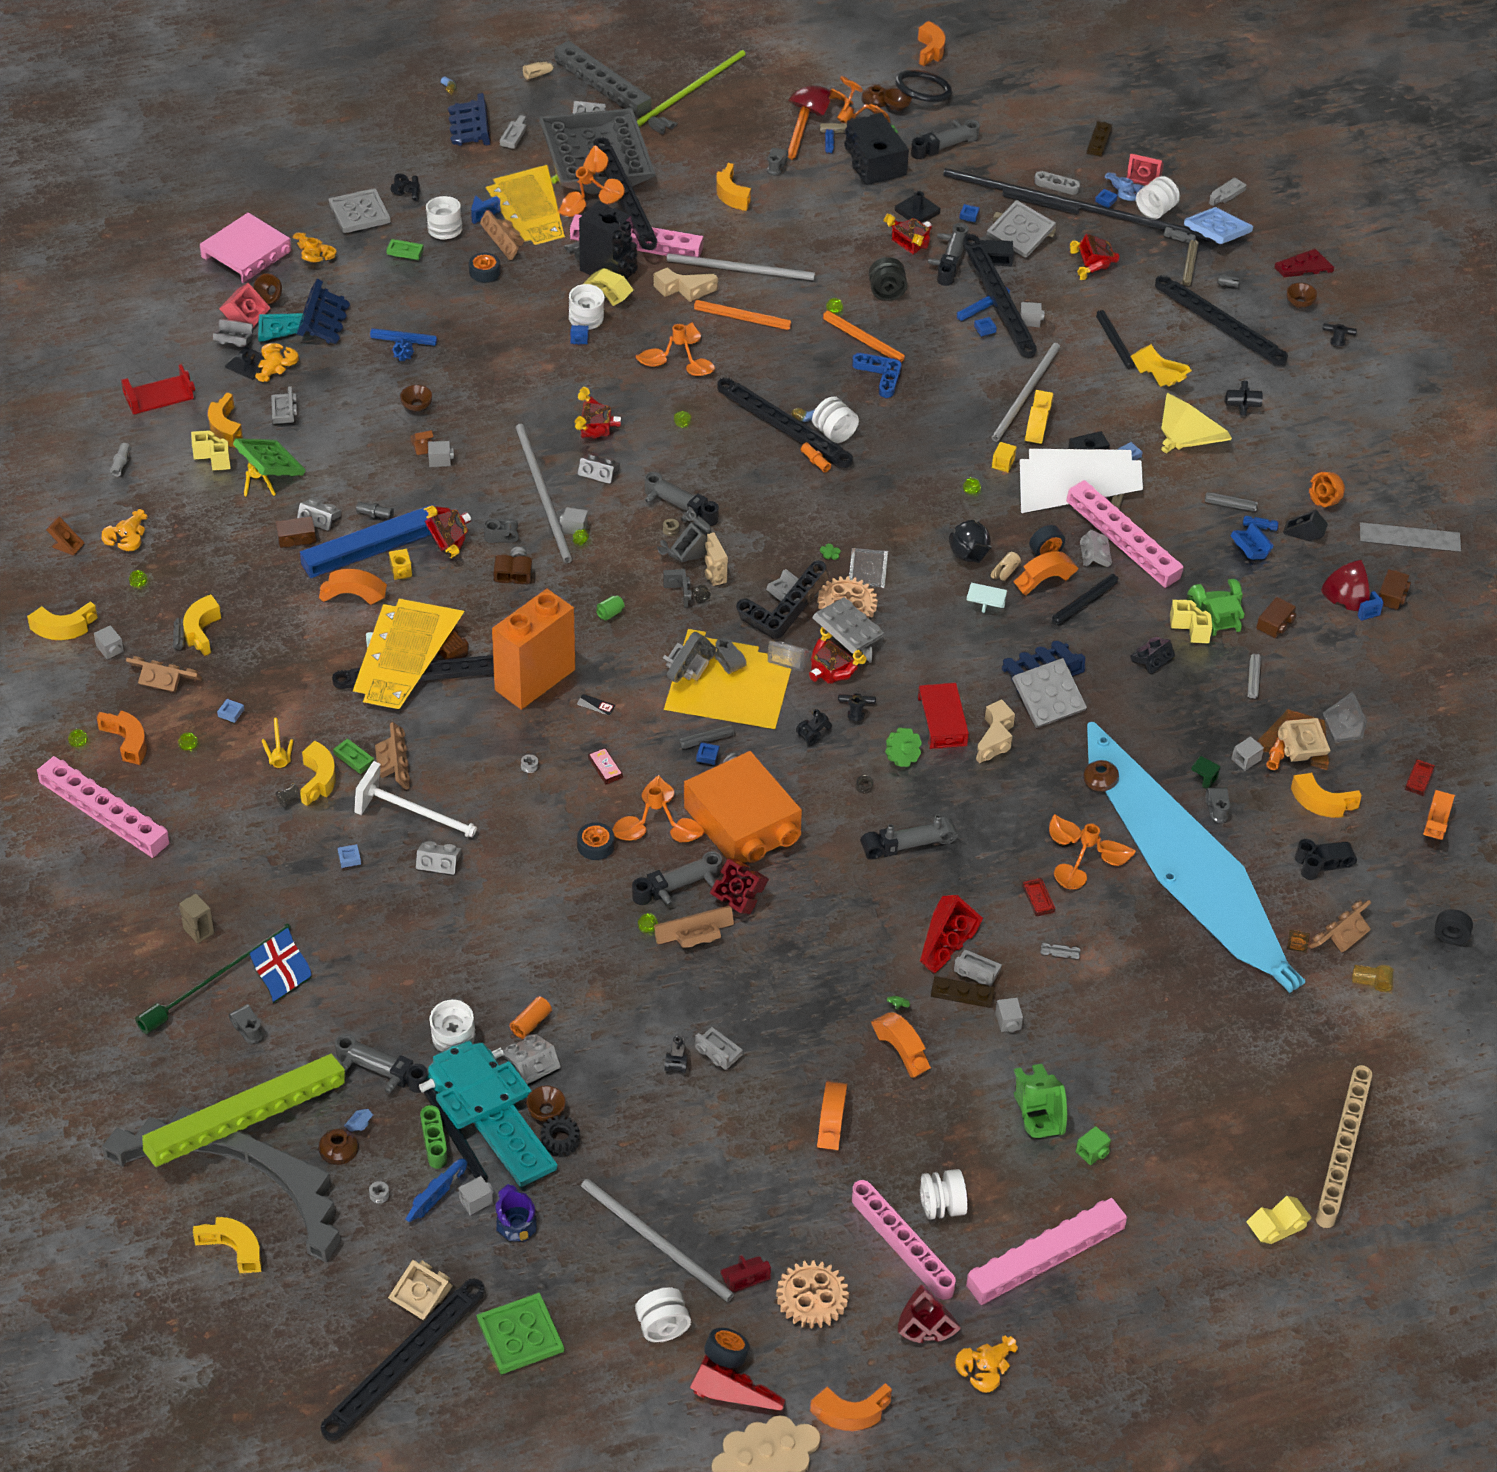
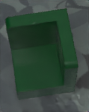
M1200 756L1192 765L1191 770L1204 777L1202 787L1206 789L1211 788L1218 779L1221 766Z

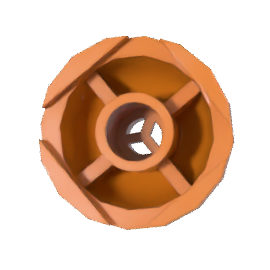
M1319 472L1310 481L1312 483V488H1309L1310 497L1317 506L1319 504L1322 507L1338 504L1344 496V482L1334 472Z

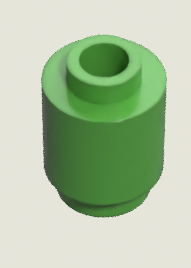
M618 595L611 596L597 604V615L601 619L608 620L622 612L624 602Z

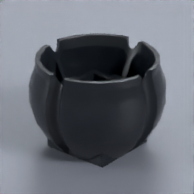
M968 520L962 522L954 528L955 533H950L949 544L951 551L960 560L980 563L992 548L989 531L979 521Z

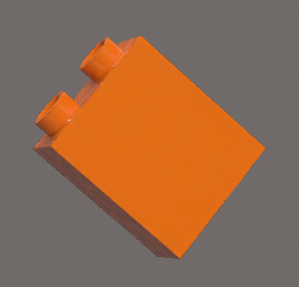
M547 588L492 628L495 691L521 710L575 670L574 607Z
M751 751L684 781V808L703 827L704 832L727 859H738L743 863H755L761 860L766 852L781 845L783 847L791 846L801 836V808Z

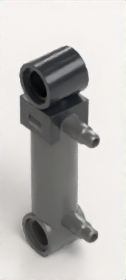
M969 119L965 121L964 125H961L957 120H953L952 124L955 128L934 135L932 132L926 134L920 131V137H915L912 140L911 156L914 159H924L926 154L929 157L939 154L940 149L964 141L974 142L979 138L980 123L977 120Z
M964 223L954 224L951 235L945 233L937 234V238L949 241L941 260L928 259L929 264L938 266L937 282L940 285H951L956 276L958 263L964 249L963 239L969 231V227Z
M649 472L645 475V493L647 494L645 501L647 503L658 496L685 510L687 515L691 513L688 507H692L696 516H700L710 526L718 523L719 506L716 502L708 501V498L699 493L695 496L662 479V475L658 472ZM684 514L681 517L683 522L687 520Z
M937 814L932 824L894 831L893 824H889L886 829L879 830V834L877 832L865 833L860 838V842L868 859H876L882 855L884 857L897 855L898 850L936 842L944 845L950 844L957 839L958 834L949 817L941 818Z
M709 851L703 855V858L664 873L657 870L647 874V878L639 877L632 883V899L638 905H646L650 903L653 896L655 901L662 899L666 905H671L672 900L668 894L669 891L704 878L712 888L715 878L721 875L722 856L716 851Z
M343 1033L335 1039L336 1056L338 1060L343 1062L341 1065L345 1072L354 1062L390 1078L385 1088L387 1093H391L396 1085L404 1088L407 1083L408 1088L412 1092L421 1093L422 1090H420L419 1084L428 1081V1071L423 1064H413V1060L401 1055L398 1058L356 1041L355 1037L348 1033Z

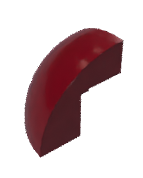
M810 85L798 89L788 101L797 107H805L817 116H824L830 103L829 96L832 93L825 87Z
M1357 560L1340 567L1324 582L1321 591L1333 604L1338 602L1345 605L1347 610L1359 611L1360 604L1369 601V583L1362 560Z
M922 1284L905 1305L898 1322V1333L918 1343L930 1340L939 1342L953 1336L961 1329L946 1307Z

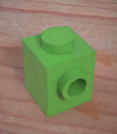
M1095 1126L1078 1139L1075 1152L1091 1166L1098 1159H1104L1109 1154L1111 1139L1104 1131Z

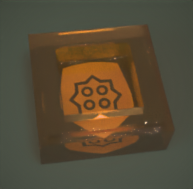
M1289 930L1286 949L1307 953L1310 933Z

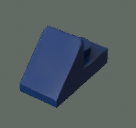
M475 196L471 208L472 223L475 224L481 221L486 210H489L493 215L500 213V198L495 196L482 201Z

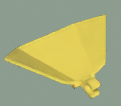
M1167 393L1161 428L1167 437L1163 441L1165 445L1161 449L1167 454L1175 447L1180 450L1183 447L1231 440L1232 437L1226 429L1190 404Z

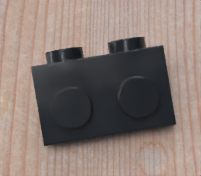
M1153 637L1145 645L1137 648L1136 652L1130 655L1132 662L1146 664L1148 673L1152 674L1171 660L1175 653L1171 640Z

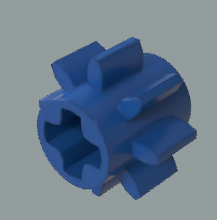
M401 339V342L396 341L392 348L395 354L394 357L399 358V361L411 359L414 352L413 344L408 343L404 339Z

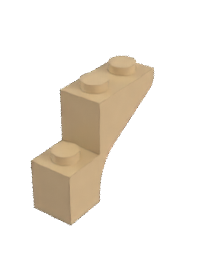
M667 267L654 273V287L664 297L679 291L689 302H692L717 291L718 277L714 274L679 275Z
M1003 700L986 706L985 720L990 725V728L978 744L976 760L979 763L990 760L994 756L1011 749L1013 736L1008 730L1014 725L1015 713Z

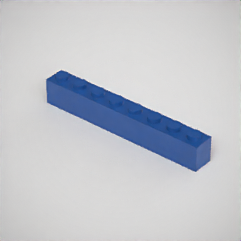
M426 507L300 551L301 565L308 576L313 578L430 536L432 534L424 522L427 520L426 516H428V512L424 511Z

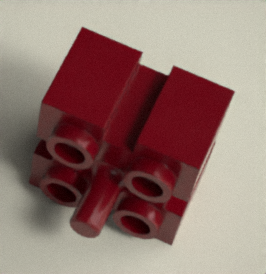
M728 858L721 870L724 876L722 880L717 879L710 894L721 901L730 902L729 906L740 913L751 914L758 901L754 897L756 893L763 892L769 878L757 871L749 870L750 867L738 859Z

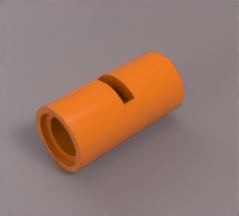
M536 997L510 1023L511 1031L517 1037L524 1039L552 1012L551 1005L543 997Z

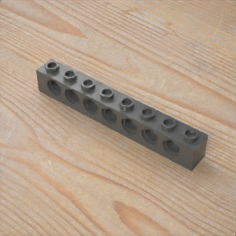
M568 40L555 47L554 58L557 63L623 109L632 108L636 118L651 111L650 96Z

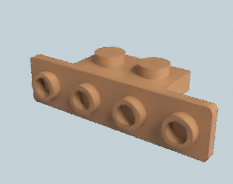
M486 210L480 224L509 260H513L519 249L518 245L522 246L524 239L520 232L513 227L512 222L506 219L504 221L498 220L489 210Z
M133 656V659H126V662L130 665L142 668L138 684L176 693L180 676L202 681V677L197 674L198 671L187 668L184 671L180 670L179 666L172 664L166 667L162 666L161 662L151 660V663L144 662L145 659Z
M392 722L390 723L391 737L375 745L377 763L381 764L380 777L384 778L395 772L396 782L407 790L410 788V776L407 767L409 763L406 758L405 731L401 726Z
M1359 900L1351 906V911H1345L1339 915V921L1330 923L1325 927L1326 931L1324 933L1320 932L1312 938L1314 941L1308 945L1310 949L1320 946L1331 938L1340 952L1346 951L1371 930L1360 914L1361 911L1371 904V901L1362 902Z
M725 906L654 925L657 944H663L677 940L682 948H691L703 942H713L715 939L721 938L719 928L734 924L732 908Z

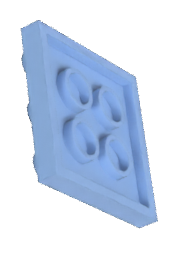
M1216 207L1186 218L1184 225L1191 230L1203 234L1204 237L1211 238L1219 244H1224L1244 236L1253 230V225Z

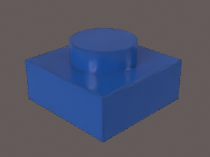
M1103 189L1096 196L1095 202L1110 208L1117 201L1118 195Z
M964 204L960 213V219L976 222L980 207Z
M990 317L974 321V327L980 336L993 334L997 331V327Z
M700 743L696 762L715 765L720 746Z

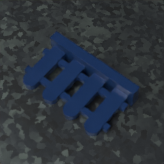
M484 93L477 94L478 101L470 100L468 103H455V105L448 108L449 114L452 115L449 117V122L452 125L450 127V132L453 134L450 138L452 144L460 146L463 143L472 141L476 143L479 140H483L484 146L490 145L487 105Z
M316 279L310 289L296 334L303 337L304 333L308 331L310 332L309 335H316L326 340L325 342L328 344L330 342L336 344L340 337L335 332L339 333L343 329V325L339 321H344L347 316L342 310H347L350 303L344 299V296L340 295L339 297L329 292V289L321 288L323 281Z
M1053 641L1051 649L1047 650L1045 647L1039 646L1035 649V654L1032 656L1027 652H1022L1019 654L1018 661H1014L1012 658H1005L1002 670L1003 672L1007 671L1012 676L1011 680L1013 681L1014 675L1025 672L1020 666L1031 670L1041 666L1037 660H1040L1044 665L1056 661L1057 659L1053 656L1056 654L1060 659H1064L1071 675L1075 676L1085 672V656L1082 653L1078 655L1072 654L1067 643L1063 644L1060 641Z

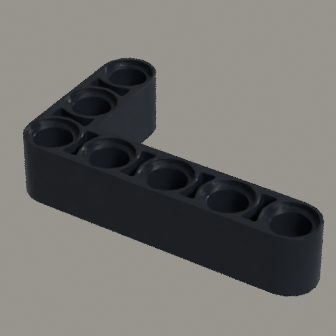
M820 560L811 563L772 613L750 599H740L736 604L740 619L773 639L781 638L828 580L829 574L825 563Z

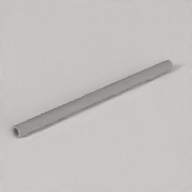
M667 254V262L812 281L815 278V272Z
M1053 343L992 435L993 441L998 442L1059 351L1060 345L1058 343Z
M588 1178L583 1181L581 1187L713 1292L726 1302L733 1298L734 1293L600 1187Z

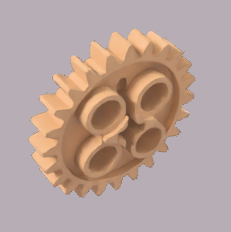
M839 576L838 581L835 578H832V583L826 581V586L823 585L821 590H819L817 603H819L818 608L823 609L845 597L869 619L876 612L877 594H873L874 589H869V584L863 585V580L857 582L856 577L850 580L849 576L846 577V580H843Z
M812 1260L809 1266L806 1261H803V1267L795 1264L794 1270L788 1268L787 1275L782 1274L781 1281H778L776 1296L778 1297L777 1304L781 1305L780 1311H786L787 1319L793 1316L794 1324L800 1320L801 1327L809 1323L811 1329H813L814 1323H817L822 1328L824 1321L828 1325H831V1318L837 1321L838 1315L844 1314V1307H847L849 1292H847L848 1284H844V1276L839 1277V1270L831 1272L832 1265L824 1268V1262H821L819 1266H816L814 1260Z

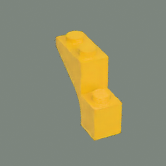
M1152 344L1141 348L1131 355L1140 374L1145 371L1148 373L1152 372L1160 387L1166 384L1169 387L1177 381L1180 382L1187 378L1186 374L1191 372L1188 365L1162 358L1155 351Z
M1036 390L1033 406H1031L1025 441L1042 444L1054 393Z

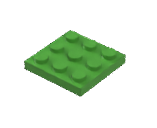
M235 438L233 445L238 449L239 453L248 459L250 464L255 466L260 474L265 476L304 475L306 469L277 440Z
M540 1293L476 1315L500 1375L564 1352V1346Z

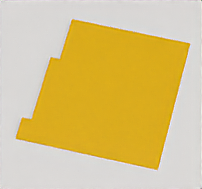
M688 629L683 646L693 632L696 631L705 636L706 632ZM707 638L716 647L718 639ZM732 642L744 655L746 666L728 674L715 659L714 654L697 681L693 678L688 680L682 677L679 682L675 683L672 681L664 710L775 729L794 658L758 652L759 646Z

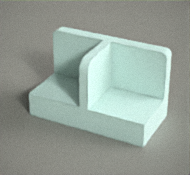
M971 583L967 601L983 604L982 613H985L987 605L1004 608L1007 590Z

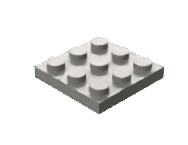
M376 188L329 198V205L343 233L391 223L390 216Z
M1016 200L987 230V235L994 240L1013 241V250L1027 258L1056 227V223Z
M845 597L817 611L812 617L852 654L856 650H862L876 642L884 635V632L877 624L869 620L863 612L859 611Z
M1063 658L1014 675L1012 678L1035 728L1087 709Z

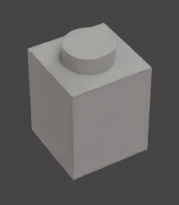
M1021 302L1020 315L1025 325L1040 327L1041 320H1044V310H1041V303Z
M450 441L428 442L429 467L451 466L450 459H454V449L450 448Z
M566 507L565 513L560 516L562 532L584 536L588 524L587 510Z
M111 625L94 633L96 646L106 659L124 652L122 639Z
M1250 736L1234 747L1231 760L1246 771L1261 761L1264 747Z
M1018 999L997 1000L995 1013L1001 1032L1021 1030L1023 1015Z
M482 1176L458 1188L459 1200L470 1215L493 1204V1187L489 1182H485Z

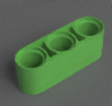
M426 1106L421 1110V1126L427 1159L432 1168L440 1169L447 1164V1148L440 1111L435 1106Z

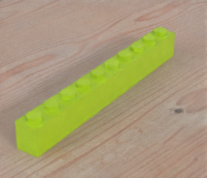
M331 1053L143 1135V1151L155 1167L168 1163L175 1158L186 1155L218 1139L227 1137L236 1131L245 1129L297 1104L320 1096L331 1089L338 1088L344 1084L345 1069Z

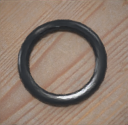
M905 70L900 72L895 78L897 88L907 96L917 100L942 102L952 95V87L945 79L927 71ZM908 77L925 78L942 86L945 92L937 95L916 92L903 83V79Z

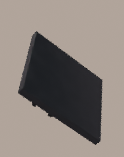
M245 347L225 365V368L254 380L256 373H261L263 368H259L258 365L265 358L260 352Z

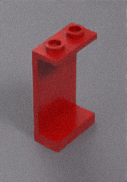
M182 364L178 365L179 376L133 388L128 378L122 379L123 394L132 414L194 399L193 391H195L193 381H189L190 375L188 370H184Z
M944 683L919 686L918 701H922L929 730V749L967 746L969 733L957 684Z

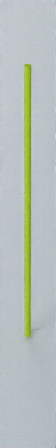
M741 50L638 119V126L640 127L651 117L656 116L746 55L745 51ZM557 175L551 178L554 184L559 181Z

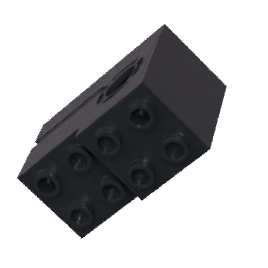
M882 112L870 115L869 117L847 121L844 146L853 158V169L856 170L860 179L866 185L907 175L909 148Z
M597 201L579 218L581 272L591 276L593 273L605 268L624 276L627 280L637 271L638 252L637 244L631 242V215L616 208H610L609 205Z

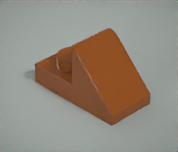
M432 430L415 433L410 436L417 455L428 453V442H432L431 438H433Z
M60 516L46 529L56 540L51 546L54 549L75 555L84 544V541Z

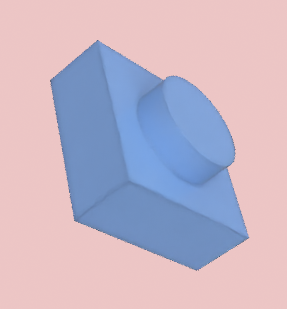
M1132 442L1118 448V450H1131L1132 460L1142 457V451Z
M226 699L217 711L218 717L235 723L244 711V705Z
M357 844L337 848L341 868L361 865Z
M369 1109L357 1110L344 1126L349 1131H361L368 1126V1121L373 1114Z

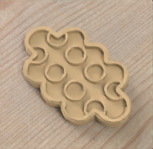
M774 1416L769 1419L767 1424L760 1422L751 1423L745 1432L735 1431L725 1437L723 1442L724 1453L715 1457L711 1470L712 1472H806L809 1466V1454L815 1452L819 1447V1432L809 1424L795 1426L791 1419L785 1416Z

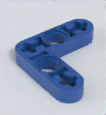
M856 353L853 356L852 366L858 370L881 373L879 395L884 398L892 397L901 372V362L892 358ZM873 363H879V364H881V365L876 366V365H873ZM887 377H892V378H894V379H893V380H888V379H886V378H887Z

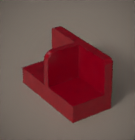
M739 1255L738 1264L720 1270V1275L726 1287L734 1293L771 1279V1266L768 1260L763 1262L760 1256L745 1260L743 1255Z

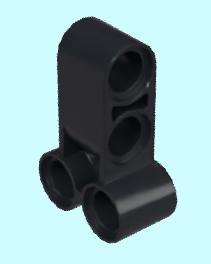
M1302 839L1299 841L1295 853V860L1303 864L1301 875L1308 880L1316 879L1319 871L1349 868L1357 862V857L1350 842L1316 845L1310 839Z

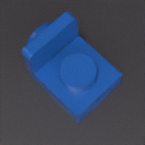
M571 325V344H588V326Z
M1375 591L1371 592L1369 601L1360 604L1358 618L1362 621L1380 616L1383 607L1382 598Z

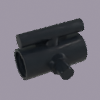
M1241 381V388L1239 390L1227 389L1226 396L1224 397L1226 406H1239L1240 416H1247V409L1249 407H1261L1263 401L1262 391H1251L1248 388V381Z

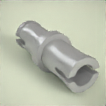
M121 443L118 453L114 455V463L110 469V473L114 476H120L124 465L128 462L127 457L131 450V446L128 443Z

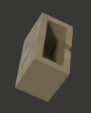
M197 894L179 903L183 929L197 944L214 934L210 908Z

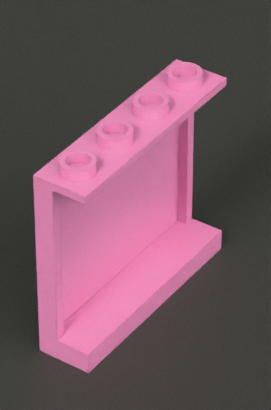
M247 213L202 242L200 250L201 257L205 260L212 256L240 273L241 282L244 283L291 252V243L289 237Z

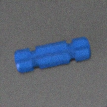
M833 129L825 131L826 153L834 152Z
M1244 516L1243 519L1244 526L1249 527L1251 523H1255L1260 529L1267 530V528H1270L1272 531H1277L1279 523L1275 520L1269 521V519L1252 518V516Z

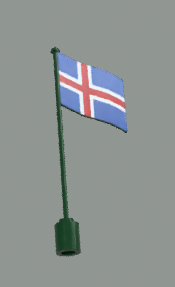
M288 923L284 924L285 927L166 1007L163 1004H154L135 1017L136 1024L143 1033H150L168 1021V1010L249 955L257 974L269 990L274 1004L312 977L307 961L294 944L290 934L291 925Z

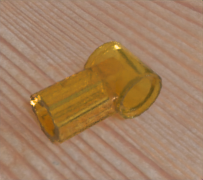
M1354 965L1352 983L1371 985L1377 991L1389 992L1393 988V968L1388 965H1380L1376 968Z

